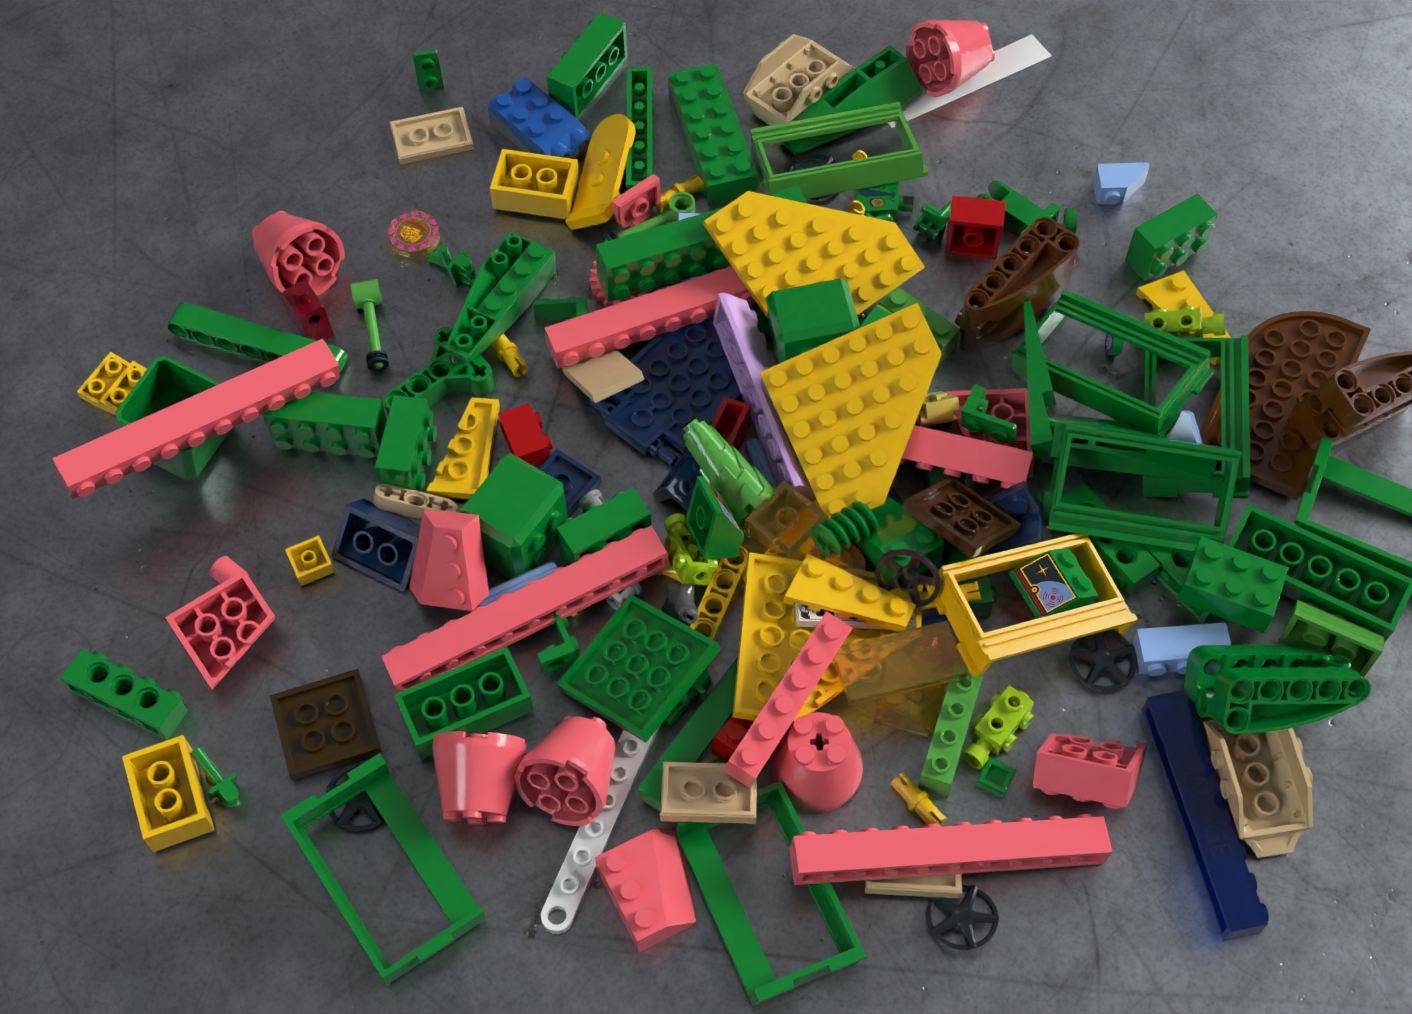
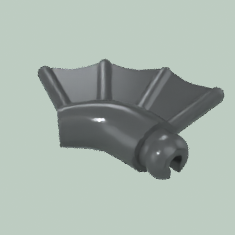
M669 584L667 598L661 610L683 624L695 623L698 620V610L694 604V586L690 584H681L680 586Z

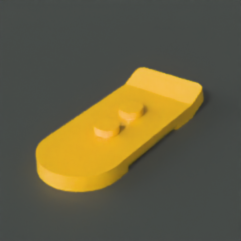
M614 114L604 119L591 136L573 209L565 220L570 230L605 223L614 214L612 200L620 196L619 189L629 148L632 147L635 137L633 122L623 114Z

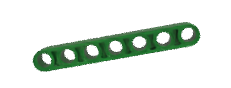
M184 302L178 305L166 325L167 329L177 337L264 363H269L316 342L313 339ZM327 344L339 364L340 374L348 359V355L339 347Z

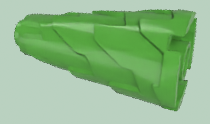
M695 419L683 428L686 432L683 435L685 444L701 468L699 471L723 497L729 510L733 512L734 519L738 525L758 512L763 505L768 504L780 493L753 464L750 465L733 445L730 446L704 420L699 422Z

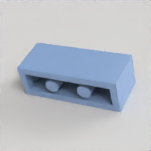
M1226 622L1137 629L1131 642L1137 657L1138 674H1148L1150 676H1159L1166 672L1176 671L1180 674H1185L1188 655L1197 646L1231 645Z

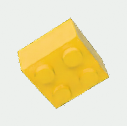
M319 535L285 549L300 586L335 573Z

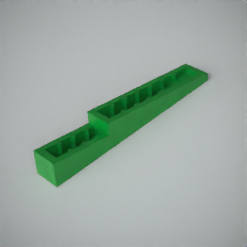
M1031 301L1024 302L1030 444L1034 460L1050 456L1053 436L1046 408L1055 406L1056 401Z
M738 657L637 788L638 798L660 811L663 762L702 763L713 748L714 736L733 715Z

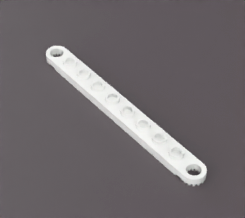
M660 726L646 743L623 729L616 745L606 804L602 812L594 818L592 823L579 827L541 911L542 924L546 931L551 932V934L559 935L571 928L596 873L595 857L603 854L607 848ZM554 909L563 910L566 913L564 922L558 925L550 923L548 917L551 911H554Z

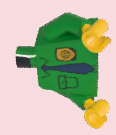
M858 150L852 155L853 160L867 158L865 152ZM899 182L857 189L856 200L847 207V210L853 214L896 223L897 211L913 212L914 196H899Z

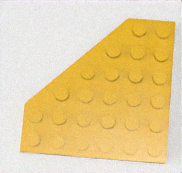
M747 191L702 222L767 319L766 297L772 291L841 278L848 282L858 315L925 268L895 222Z
M918 303L759 372L825 518H831L835 512H840L844 507H850V504L854 501L864 503L871 511L884 506L942 355Z
M749 552L732 716L734 718L756 720L816 628L797 626L795 603L793 605L782 603L803 561ZM838 567L878 586L876 575L873 572ZM880 574V576H881V581H882L883 584H885L887 581H886L885 578ZM918 585L919 592H923V585ZM899 588L889 591L901 598L912 600L909 592H904ZM915 607L914 609L917 623L914 631L904 630V633L885 629L853 628L790 726L794 724L798 717L815 712L917 639L921 633V608Z

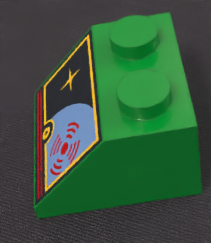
M697 476L685 523L703 559L736 558L739 547L744 541L743 531L736 523L733 512L729 510L723 497L703 476Z
M1069 548L1048 550L1009 573L1036 619L1090 605L1099 596L1092 586L1091 580L1085 575L1077 562V558Z

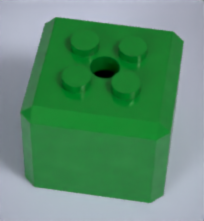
M841 278L772 291L766 297L771 342L776 365L860 327L848 282Z
M168 356L157 357L116 410L119 428L221 383ZM229 432L222 435H214L206 439L199 446H190L179 451L177 455L170 459H161L153 464L186 481L196 479Z
M511 453L503 457L460 511V513L479 515L485 564L510 579L535 569L543 563L553 547L559 542L556 527L568 519L562 482Z

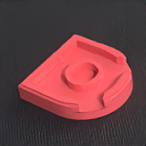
M652 174L612 200L614 219L622 228L633 227L651 218L650 212L655 204L659 206L661 200L660 179L655 174Z

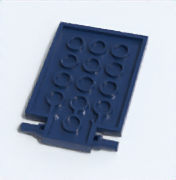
M714 317L705 319L697 324L693 323L681 327L674 332L657 335L639 351L630 362L642 371L644 380L610 396L609 398L619 404L617 407L612 403L607 404L603 400L595 403L590 399L589 404L601 412V416L604 418V425L643 455L649 452L654 457L659 456L668 464L674 466L679 457L666 448V444L661 441L663 438L685 454L688 451L683 435L686 433L683 430L685 426L695 419L699 422L704 420L708 425H711L724 397L737 401L743 398L714 326Z

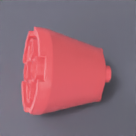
M931 19L917 23L911 29L910 44L906 45V58L917 80L927 90L926 94L932 97H940L951 93L985 69L995 59L987 24L984 22L979 23L975 20Z
M279 211L264 219L252 230L254 250L272 284L281 293L297 282L307 281L315 294L319 296L336 281L337 277L335 274L345 255L344 247L340 237L326 225Z
M821 712L798 717L776 746L770 761L772 784L781 781L795 809L811 814H824L841 808L858 790L863 772L860 751L842 718Z
M564 717L559 725L523 757L514 774L516 789L526 804L530 807L538 806L545 812L553 815L552 821L560 824L583 826L593 822L594 818L602 812L607 801L616 751L615 741L606 730L605 722L597 717L590 719L584 717Z
M464 731L435 734L432 750L443 810V820L458 822L464 818L467 819V824L486 825V819L489 823H506L507 813L516 789L514 774L521 760L527 754L525 739L488 732L487 735L466 734Z

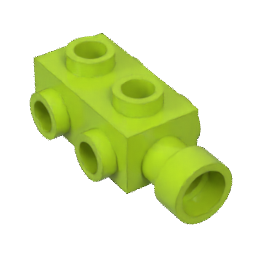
M1185 306L1175 311L1155 309L1151 313H1144L1145 324L1179 338H1204L1203 334L1214 333V336L1226 335L1224 313L1213 314V317L1203 318L1201 308L1196 309L1192 306ZM1184 332H1194V333L1191 334V335H1186Z
M682 514L670 515L664 522V528L668 534L664 541V548L673 564L674 571H676L682 584H690L692 586L709 585L713 574L716 573L718 568L717 559H703L685 523V516Z
M1010 685L1003 693L998 691L988 705L990 709L986 715L980 713L971 726L974 729L972 739L975 742L970 743L961 755L964 761L975 769H982L989 760L988 755L990 752L998 755L1002 749L1008 752L1017 739L1014 734L1018 728L1025 730L1034 717L1031 714L1034 701L1024 691L1016 690Z

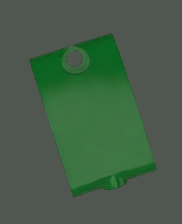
M1201 645L1193 648L1188 655L1184 693L1196 704V710L1200 717L1213 718L1229 733L1246 734L1293 728L1336 715L1366 700L1370 694L1371 685L1367 679L1350 668V659L1331 655L1315 645Z

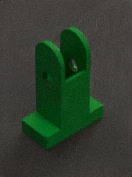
M992 181L989 184L988 191L990 196L981 193L976 197L979 199L1006 201L1003 228L1018 238L1040 217H1049L1057 222L1061 209L1054 203H1051L1043 210L1000 181Z

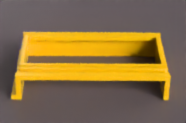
M1076 533L945 565L939 569L942 585L938 596L933 602L940 615L946 614L960 643L956 647L972 677L983 675L993 661L1113 628L1116 633L1123 636L1138 620L1135 613L1131 614L1121 593L1090 541L1089 535ZM1069 548L1099 595L1097 597L1099 603L983 633L957 582L1019 567L1048 550ZM925 585L931 596L935 586Z

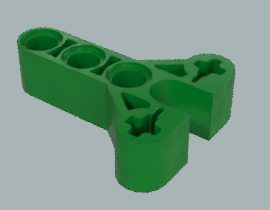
M442 327L433 336L435 347L430 364L385 395L384 405L387 416L390 411L393 395L427 399L429 407L448 394L474 393L477 396H486L494 389L491 366L480 354L469 362L461 363L464 361L463 359L446 352L445 346L453 328Z

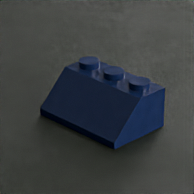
M363 498L346 505L331 557L405 592L410 586L421 525L396 513L381 510L373 502Z

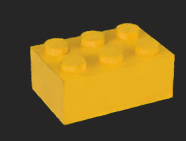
M502 149L490 186L493 209L567 219L570 215L580 180L578 160Z
M184 735L122 756L142 837L152 852L214 831L197 764L190 754L193 750Z

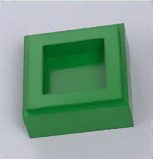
M989 757L975 786L1003 799L1017 770Z

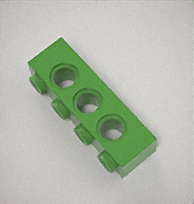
M953 667L918 785L920 790L948 798L983 678L982 675L972 677L969 671Z

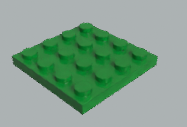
M630 594L556 685L562 692L646 743L719 653L721 648L714 640Z

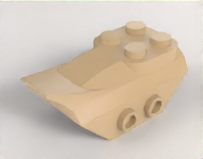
M793 34L761 59L743 95L753 114L770 126L792 122L855 67L811 39Z
M1215 720L1203 721L1208 735L1207 741L1211 752V761L1221 779V794L1224 799L1228 800L1239 838L1250 846L1257 858L1292 853L1301 834L1313 827V776L1310 768L1305 766L1302 757L1303 746L1301 740L1295 736L1293 728L1261 733L1232 734Z

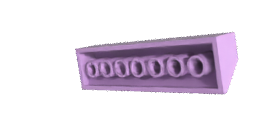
M727 293L718 294L713 323L743 400L751 405L752 423L786 501V509L811 505L816 499L759 373L775 366L776 363L773 356L768 355L766 350L767 341L764 333H760L758 330L757 315L754 310H750L747 300Z

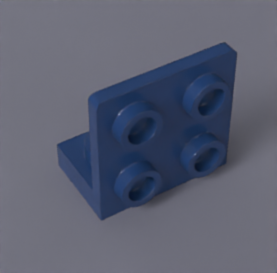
M690 451L681 456L652 494L659 502L669 498L674 499L687 512L697 476H703L699 471L701 468Z
M1025 481L986 499L1021 523L1016 534L988 549V555L1036 544L1041 541L1043 504Z

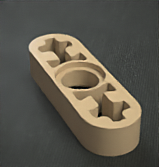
M380 484L375 488L373 504L384 511L421 520L425 509L457 511L456 503L447 498L391 484Z

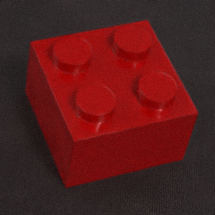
M952 196L944 254L997 259L1004 227L1006 201Z

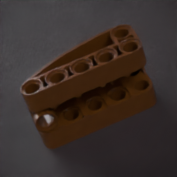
M1049 217L1036 219L966 293L963 308L955 319V324L960 327L959 348L965 352H975L1007 339L1024 329V302L1031 301L1035 320L1049 310L1061 297L1062 291L1064 289L1068 290L1072 272L1080 263L1077 255L1080 245L1079 238Z
M1412 351L1379 355L1339 369L1317 389L1306 393L1304 400L1292 409L1291 419L1310 448L1317 451L1322 437L1334 441L1332 445L1334 447L1411 407Z

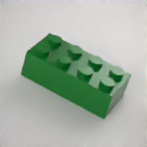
M599 12L594 20L589 21L585 31L576 37L571 48L562 54L558 64L549 70L546 77L548 95L576 119L579 120L628 58L626 22Z
M311 392L302 399L296 398L289 401L280 409L270 410L262 415L272 443L276 447L285 450L295 448L304 449L308 452H332L336 455L352 454L360 455L364 458L378 457L387 422L381 399Z
M507 646L394 694L399 711L421 760L433 755L432 747L435 734L451 731H464L466 734H483L534 711L531 695Z

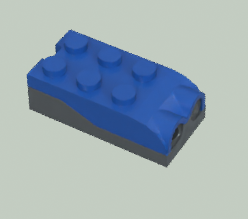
M524 76L514 83L512 91L509 93H500L487 102L490 124L522 151L577 159L578 163L585 159L591 139L586 128L578 119L527 77Z

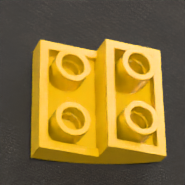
M110 352L78 389L77 395L90 404L116 415V410L147 369L135 361L129 363Z

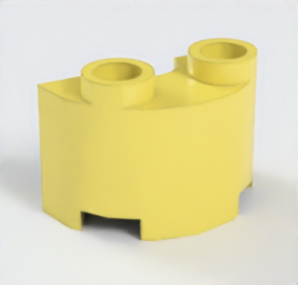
M942 391L927 394L916 420L920 427H930L956 421L957 417L954 415V411L959 410L958 397L954 395L947 396V393Z

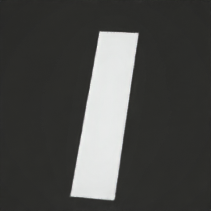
M1031 34L994 51L995 59L993 62H990L985 69L949 94L932 97L927 95V90L920 85L922 94L901 108L906 121H909L1052 57V55ZM895 121L888 122L891 128L895 127Z

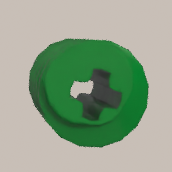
M854 501L850 504V507H844L840 512L832 514L831 518H825L821 524H815L811 529V535L818 550L828 559L830 558L829 550L835 555H839L841 553L840 545L844 549H849L851 547L850 540L853 543H859V534L867 538L870 535L869 529L877 532L879 524L868 506L860 501Z

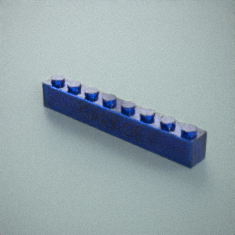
M1183 690L1150 696L1147 698L1142 711L1223 941L1260 934L1268 925V910L1264 903H1260L1257 895L1258 886L1256 878L1252 872H1249L1245 862L1247 856L1244 845L1241 842L1238 843L1234 832L1236 825L1233 816L1226 810L1220 784H1217L1214 777L1211 757L1206 755L1203 747V733L1199 727H1196L1193 719L1194 709L1190 700H1186Z

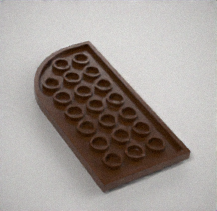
M1297 311L1274 316L1256 326L1247 335L1250 481L1292 499H1298L1317 451L1310 448L1293 423L1291 411L1304 400L1306 393L1317 389L1339 369L1358 361L1371 331L1370 328L1328 313ZM1221 388L1200 430L1203 444L1221 447ZM1217 460L1216 466L1221 468V460Z

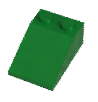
M890 497L886 499L883 507L872 511L878 521L879 530L873 532L869 529L870 535L867 538L859 534L860 542L857 545L875 567L883 554L895 549L920 550L934 565H937L941 562L945 546L944 541L933 530L923 523L915 521L909 513L902 509L903 506ZM898 555L891 557V559L906 567L911 556ZM921 561L918 568L919 574L929 569ZM886 564L882 565L880 574L888 582L895 578L896 573Z

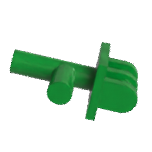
M951 201L941 210L924 203L920 210L923 214L915 222L913 230L922 231V234L926 237L930 235L935 242L941 241L948 222L947 218L949 217Z
M440 245L437 248L438 254L432 251L428 253L427 261L447 268L455 286H458L461 282L473 285L477 274L466 250L462 249L454 259H452L446 245Z
M707 669L703 671L664 721L668 725L672 726L696 695L700 696L703 700L706 699L708 696L706 691L712 685V678Z
M201 746L193 750L190 754L205 773L206 782L214 785V787L208 790L209 800L211 801L218 797L225 807L232 808L236 806L239 795L238 789L234 785L237 783L236 773L234 772L227 778H224Z

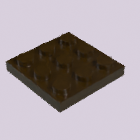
M953 476L907 498L902 507L915 521L923 523L933 530L938 537L947 540L957 547L960 553L971 558L978 556L1016 534L1021 523Z
M359 669L270 695L291 780L382 753Z

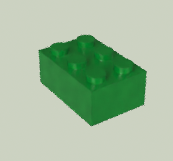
M1198 193L1135 227L1125 261L1144 281L1154 276L1156 278L1161 276L1174 265L1179 266L1188 257L1194 254H1201L1206 250L1211 233L1215 229L1214 225L1218 214Z
M393 395L375 464L380 484H391L415 491L424 489L426 480L424 469L425 466L430 465L431 442L436 441L437 426L433 425V411L429 410L427 399Z
M632 488L626 492H619L612 499L601 505H593L585 513L575 518H568L560 526L556 527L560 554L567 566L577 562L584 555L596 553L604 549L607 544L614 541L618 542L629 537L634 531L645 529L652 525L651 513L635 489Z
M1201 536L1192 554L1177 601L1264 633L1275 615L1289 567Z

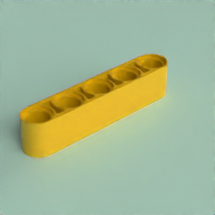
M739 547L736 558H720L717 571L713 574L697 609L698 620L690 625V628L701 634L709 635L708 638L715 642H718L743 585L742 576L746 573L748 551L744 547ZM739 561L741 564L732 565L730 562ZM721 585H728V586H730L731 588H729V589H721V588H719V586H721ZM711 609H717L720 612L717 614H711L707 611Z

